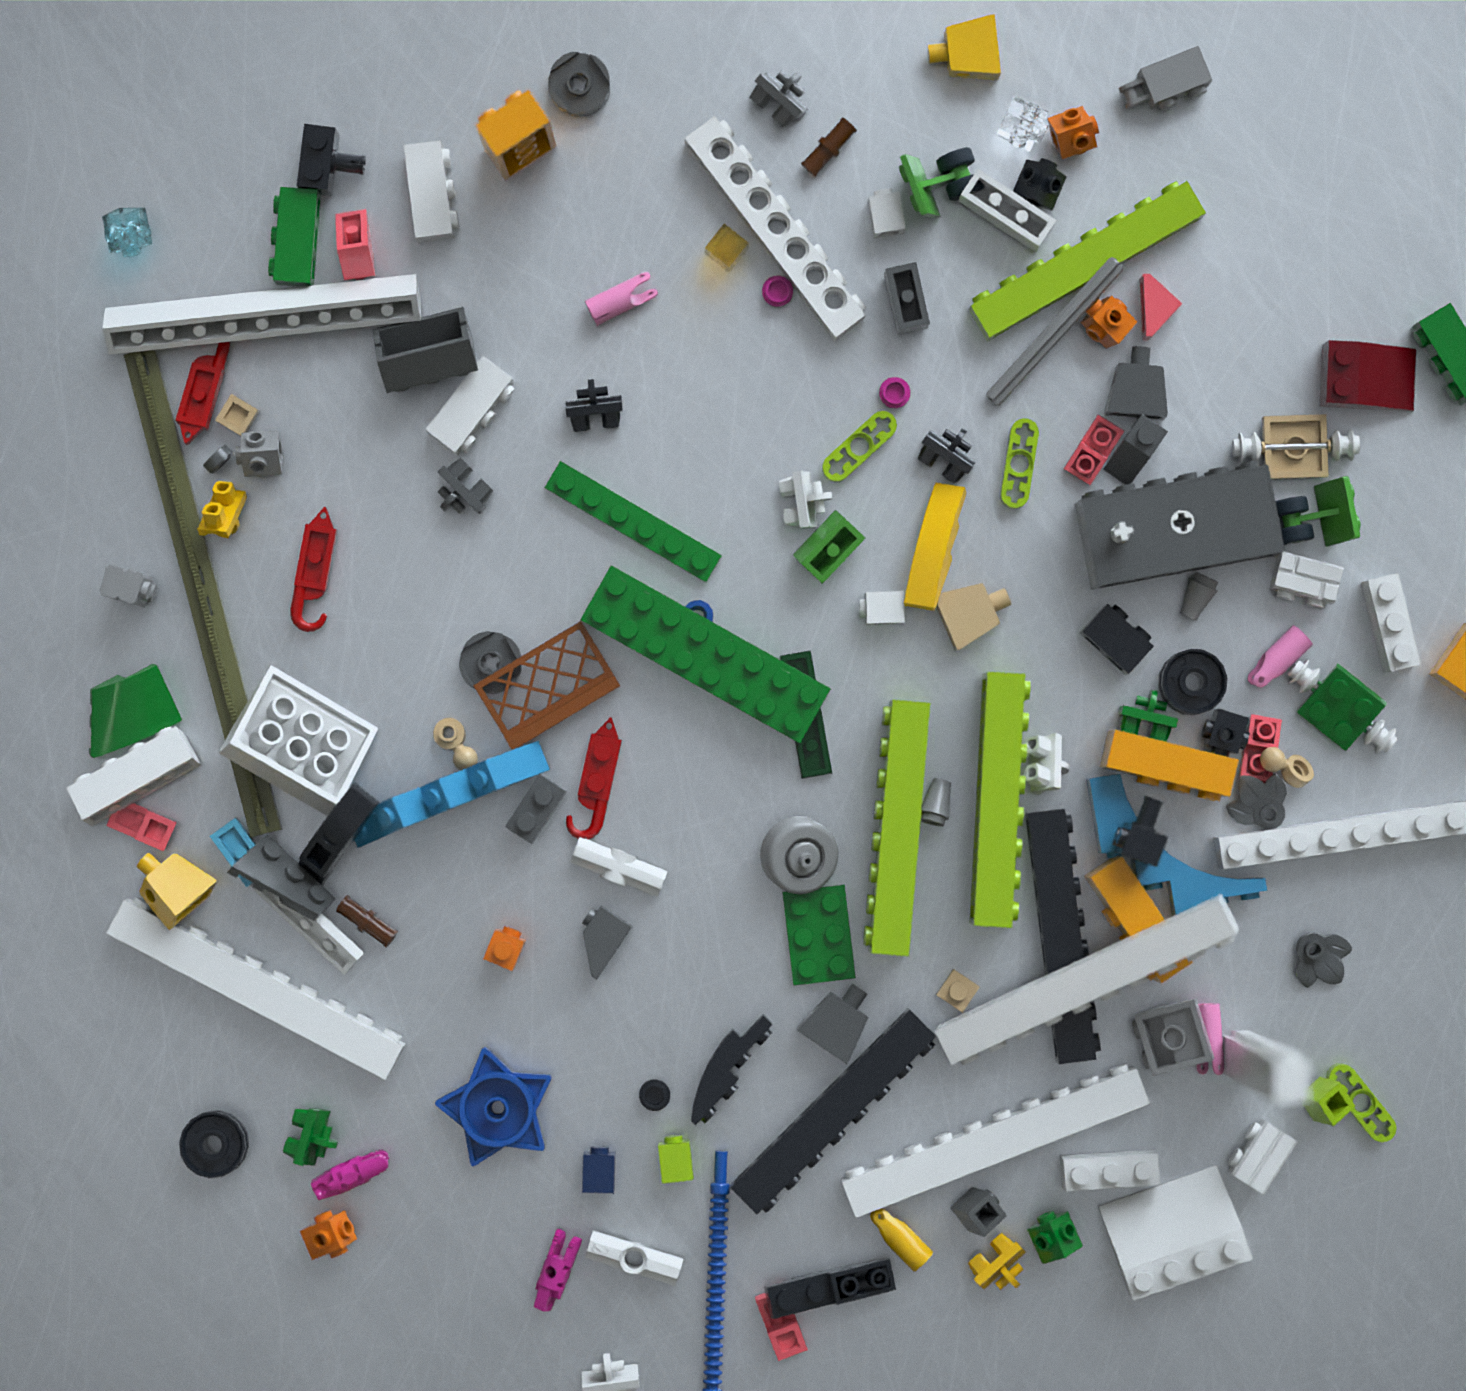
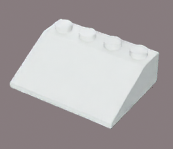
M270 665L231 728L219 754L328 816L348 790L378 728Z
M1217 1165L1098 1206L1125 1286L1133 1301L1253 1259L1242 1226Z

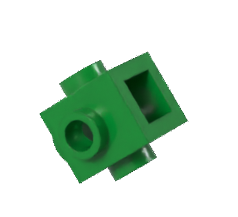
M1054 1211L1046 1212L1036 1218L1038 1223L1027 1229L1042 1264L1064 1259L1083 1247L1068 1211L1056 1215Z

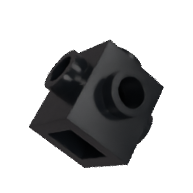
M1041 158L1037 162L1026 159L1013 192L1037 208L1053 211L1067 176L1058 171V165L1050 160Z
M1214 709L1212 719L1205 721L1201 737L1206 738L1204 746L1211 747L1210 753L1229 757L1230 753L1238 754L1240 749H1245L1249 739V732L1245 731L1249 718L1222 709ZM1224 729L1228 732V738L1226 740L1223 738L1222 735Z

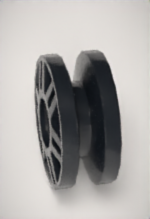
M1188 649L1174 654L1163 664L1159 672L1158 689L1162 700L1167 702L1170 709L1184 715H1197L1212 710L1222 701L1227 690V674L1224 665L1215 655L1203 649ZM1188 674H1194L1199 678L1200 685L1196 691H1192L1186 686L1185 680Z
M221 1110L202 1113L191 1119L182 1130L179 1141L180 1156L186 1167L196 1175L206 1178L223 1177L237 1169L245 1160L249 1148L248 1132L242 1121L232 1113ZM210 1136H217L221 1141V1150L217 1153L209 1150L207 1146V1140Z

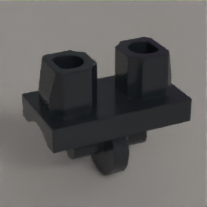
M588 379L587 389L576 390L577 399L582 400L566 401V417H570L574 432L590 430L589 415L601 414L603 428L619 427L620 411H623L621 395L599 397L607 396L608 388L607 386L595 387L594 379Z
M963 428L957 435L946 429L942 437L930 430L921 442L924 445L921 448L918 460L929 467H932L939 455L950 463L942 475L953 484L960 480L965 473L968 475L977 462L961 451L963 450L968 453L972 447L971 444L962 439L967 433Z

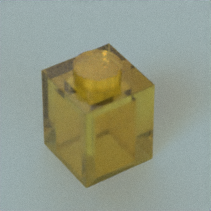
M724 223L706 245L705 254L730 273L749 249V242Z

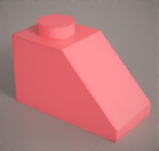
M366 209L335 214L337 253L344 280H360L369 276H375L374 254Z

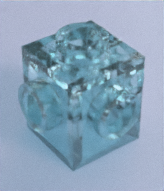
M145 207L118 208L102 216L105 229L104 236L108 244L109 253H122L123 257H132L141 254V249L153 244Z

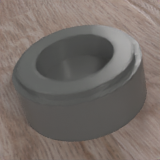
M225 444L203 464V467L210 474H214L233 456V452Z

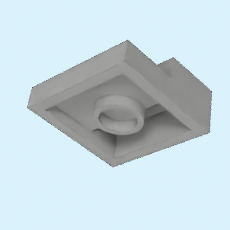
M1196 998L1140 1011L1134 1015L1135 1021L1132 1022L1136 1038L1142 1040L1144 1046L1142 1060L1145 1068L1151 1069L1152 1076L1215 1059Z

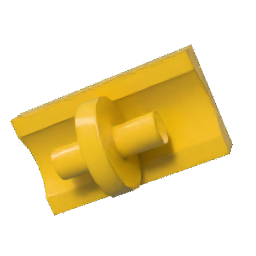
M217 481L212 489L213 496L210 503L205 504L201 512L203 518L197 530L201 536L215 534L219 537L229 538L231 534L237 532L240 526L238 517L246 502L247 495L245 491L235 490L232 482Z
M1000 1233L990 1243L992 1248L999 1254L998 1258L990 1264L979 1253L968 1262L970 1269L976 1276L974 1278L975 1282L984 1290L1002 1274L1003 1276L995 1282V1285L1000 1290L1008 1283H1011L1015 1288L1021 1285L1015 1277L1024 1270L1023 1267L1017 1263L1010 1270L1008 1268L1020 1259L1026 1251L1016 1241L1013 1242Z

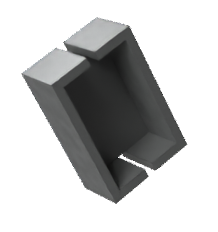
M464 307L421 317V321L396 323L372 329L377 364L386 393L402 392L410 387L434 384L442 379L466 376L471 372L478 371L473 339Z

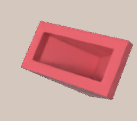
M1143 274L1140 278L1142 341L1149 340L1182 305L1151 274Z

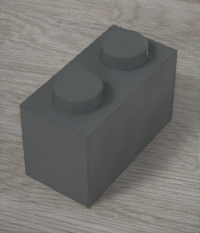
M917 263L886 268L884 278L897 335L928 329L930 321Z
M539 774L505 827L530 844H533L566 795L567 790L544 775Z

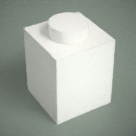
M890 188L874 191V196H869L868 198L873 238L904 234L906 226L900 192L892 193Z
M904 591L866 592L865 599H859L860 618H866V625L904 624Z

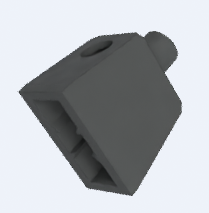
M1133 346L1131 350V363H1119L1116 366L1104 415L1138 418L1143 414L1149 419L1164 420L1167 417L1163 366L1149 365L1151 348Z
M851 984L843 998L830 992L798 1025L797 1031L847 1064L868 1020V1016L858 1010L867 993L854 984Z

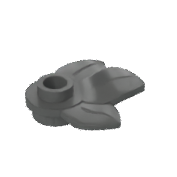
M1273 774L1264 783L1255 777L1242 775L1239 779L1238 787L1241 800L1233 801L1226 806L1230 816L1243 825L1257 823L1265 829H1274L1280 826L1285 819L1283 802L1287 795L1286 785L1277 774ZM1273 809L1276 812L1274 818H1265V810Z
M1311 932L1301 936L1296 944V952L1300 958L1296 966V975L1299 981L1307 988L1313 985L1317 978L1328 984H1340L1344 977V965L1340 959L1352 951L1350 943L1336 934L1322 937L1317 933ZM1313 944H1316L1317 947L1315 952L1310 954V947Z

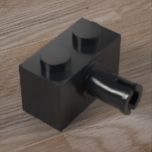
M304 124L296 186L303 189H317L321 195L332 196L336 172L364 175L365 168H363V165L366 166V155L338 153L340 134L335 127Z
M1146 795L1144 796L1136 822L1124 823L1122 828H1117L1112 840V845L1116 846L1114 853L1149 866L1158 867L1168 836L1157 833L1154 826L1164 802Z

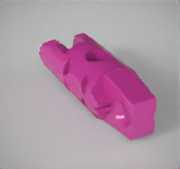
M383 1149L375 1150V1152L368 1153L362 1157L358 1155L330 1168L311 1181V1187L318 1200L343 1194L371 1181V1178L386 1171L388 1168V1153L383 1151Z
M557 1229L546 1256L547 1258L544 1261L535 1287L538 1293L533 1307L543 1312L551 1311L556 1299H561L571 1273V1268L574 1265L582 1243V1239L576 1236L573 1237L566 1249L565 1255H561L566 1237V1232L561 1229Z

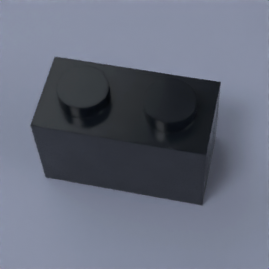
M1106 604L1079 634L1124 675H1127L1154 647L1149 642L1152 637L1139 625L1134 628L1126 621L1129 616L1119 606L1115 604L1111 607L1109 604Z

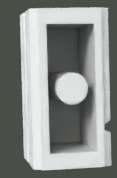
M1282 552L1277 555L1269 588L1270 590L1277 591L1276 597L1294 601L1295 596L1307 599L1306 604L1309 606L1325 609L1326 604L1331 605L1336 601L1344 568L1335 564Z
M1261 1119L1259 1124L1254 1122L1245 1134V1138L1248 1141L1243 1149L1237 1148L1230 1157L1228 1165L1231 1168L1228 1172L1264 1195L1298 1141Z

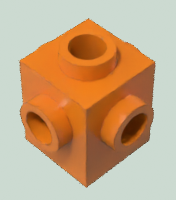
M1083 106L1071 108L1063 113L1047 118L1052 143L1061 159L1080 155L1097 147L1095 134L1099 133L1098 124L1093 115L1088 116Z
M1109 296L1101 300L1098 298L1086 311L1087 315L1080 322L1086 328V333L1091 339L1100 342L1105 348H1109L1119 344L1135 326L1137 320L1127 311V306L1121 300Z
M331 1210L314 1217L315 1223L300 1231L312 1260L327 1254L330 1255L331 1259L349 1251L347 1245L357 1240L353 1224L348 1219L345 1210L334 1215Z

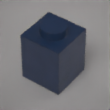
M591 1146L590 1151H584L582 1193H614L616 1152H609V1147Z

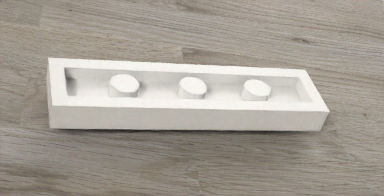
M255 888L253 889L344 975L364 954L352 940L344 935L323 914L315 921H312L283 905L279 897L265 889L263 892Z

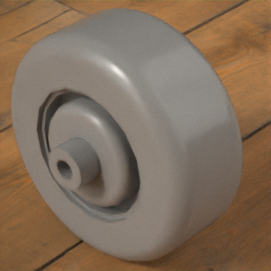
M793 816L779 821L768 831L761 845L760 860L764 873L778 887L793 894H807L821 888L832 877L838 862V847L834 836L822 824L809 817Z

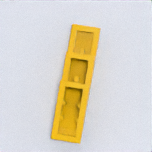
M935 482L917 540L904 598L905 606L935 611L952 562L951 550L960 527L958 518L967 495L965 487Z

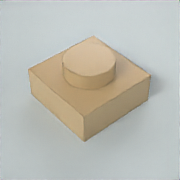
M231 394L215 421L241 436V433H246L260 411Z
M952 969L936 995L963 1013L980 986L955 969Z

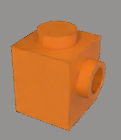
M504 926L503 930L497 928L493 933L483 959L513 971L526 940L520 938L522 933L507 926Z

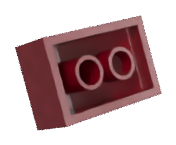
M1328 340L1322 345L1319 407L1413 412L1416 349L1360 341Z

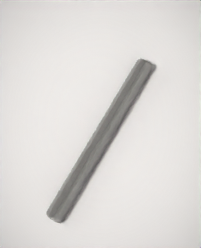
M1111 257L1104 263L990 388L986 396L995 405L999 406L1122 273L1124 268L1115 258Z

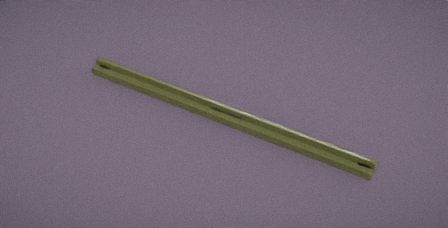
M156 350L124 354L224 739L226 740L231 728L247 704L248 696L206 537L199 535L197 530L201 518ZM143 358L146 359V363H147L148 370H149V375L147 374V370H146V367H145V363H144V359H143ZM199 567H201V571H202V575H203V579H204V583H205L204 585H203V583H202L201 575H200V572H199ZM207 597L209 598L213 615L210 613ZM231 761L250 837L282 830L271 783ZM262 808H264V810H265L267 822H268V825H269L268 827L266 826V822H265V818H264V814H263Z

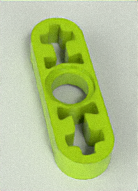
M879 411L873 414L826 457L822 466L826 479L831 482H841L852 474L894 435L897 428L895 417L887 411ZM879 418L881 421L888 419L890 421L888 425L890 431L888 433L883 430L874 437L879 442L874 445L872 438L862 431L868 428L871 433L877 427L876 419ZM856 438L866 440L869 446L867 453L861 456L855 455L850 448L851 442ZM845 449L848 457L856 461V463L851 466L848 460L842 467L844 472L842 475H839L837 472L831 475L829 473L831 469L829 462L833 460L835 463H838L843 459L844 455L839 452Z
M1027 418L1017 420L1012 425L1009 433L1000 490L1001 502L1009 509H1018L1024 506L1030 494L1039 429L1034 421ZM1023 425H1027L1028 431L1033 432V436L1027 437L1024 447H1031V453L1024 449L1012 450L1013 444L1016 446L1020 445L1021 436L1016 434V430H1020ZM1016 455H1022L1028 461V468L1022 473L1015 472L1011 468V459ZM1008 475L1017 479L1026 478V484L1022 481L1019 482L1018 492L1023 494V498H1018L1016 503H1012L1011 497L1006 496V491H1011L1014 485V480L1008 481Z
M1343 1063L1332 1065L1327 1071V1079L1336 1081L1337 1075L1335 1073L1337 1071L1342 1073L1348 1071L1349 1075L1346 1077L1348 1083L1352 1087H1355L1357 1083L1360 1086L1349 1092L1345 1085L1342 1084L1346 1092H1349L1348 1095L1353 1101L1358 1094H1366L1370 1100L1369 1107L1365 1111L1359 1112L1355 1108L1350 1111L1360 1126L1375 1141L1387 1142L1395 1136L1397 1129L1394 1119L1352 1067ZM1374 1113L1379 1121H1387L1388 1124L1385 1126L1386 1134L1383 1135L1379 1132L1375 1134L1376 1124L1370 1118L1364 1122L1363 1118Z

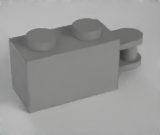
M1198 45L1141 68L1137 74V80L1129 82L1118 89L1120 93L1125 95L1127 100L1125 104L1126 109L1148 102L1150 109L1160 107V110H1165L1178 104L1177 99L1188 95L1189 99H1193L1206 93V87L1212 82V77ZM1141 86L1144 95L1139 97L1135 88Z

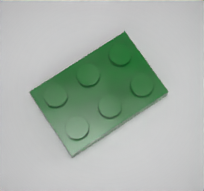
M845 885L821 887L807 894L782 892L793 986L856 978Z

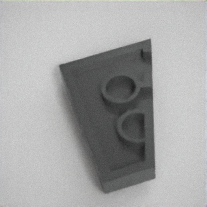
M268 834L227 871L228 874L235 878L240 875L253 882L252 887L260 892H263L265 889L278 896L283 905L312 921H315L336 900L330 892Z

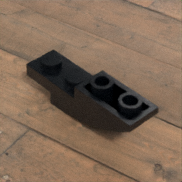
M355 782L332 809L298 858L300 860L299 864L322 886L379 804L375 798Z
M764 1014L760 1016L743 1036L732 1028L711 1056L698 1084L693 1102L691 1122L694 1125L700 1120L705 1124L717 1111L714 1105L722 1097L728 1100L739 1088L736 1084L739 1076L731 1070L732 1067L735 1065L739 1069L751 1056L747 1051L755 1043L761 1046L773 1033L769 1029L773 1023Z
M887 1258L793 1277L789 1281L765 1286L764 1288L770 1316L776 1319L831 1304L839 1305L896 1290L891 1262Z

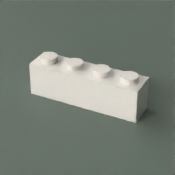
M177 726L164 728L155 735L156 738L147 743H138L132 746L126 755L104 762L101 765V769L96 772L84 774L73 781L74 784L66 789L81 819L90 826H94L110 817L111 814L126 808L130 804L200 766L201 763L185 733Z

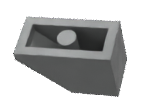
M1141 414L1103 470L1123 484H1131L1151 458L1168 431Z
M602 905L598 910L591 908L582 924L587 926L583 931L591 976L596 980L632 928V925Z

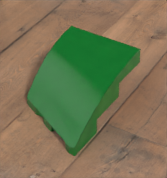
M151 664L126 678L116 675L90 689L92 713L89 727L91 728L89 755L91 758H96L108 754L182 721L180 713L156 664Z

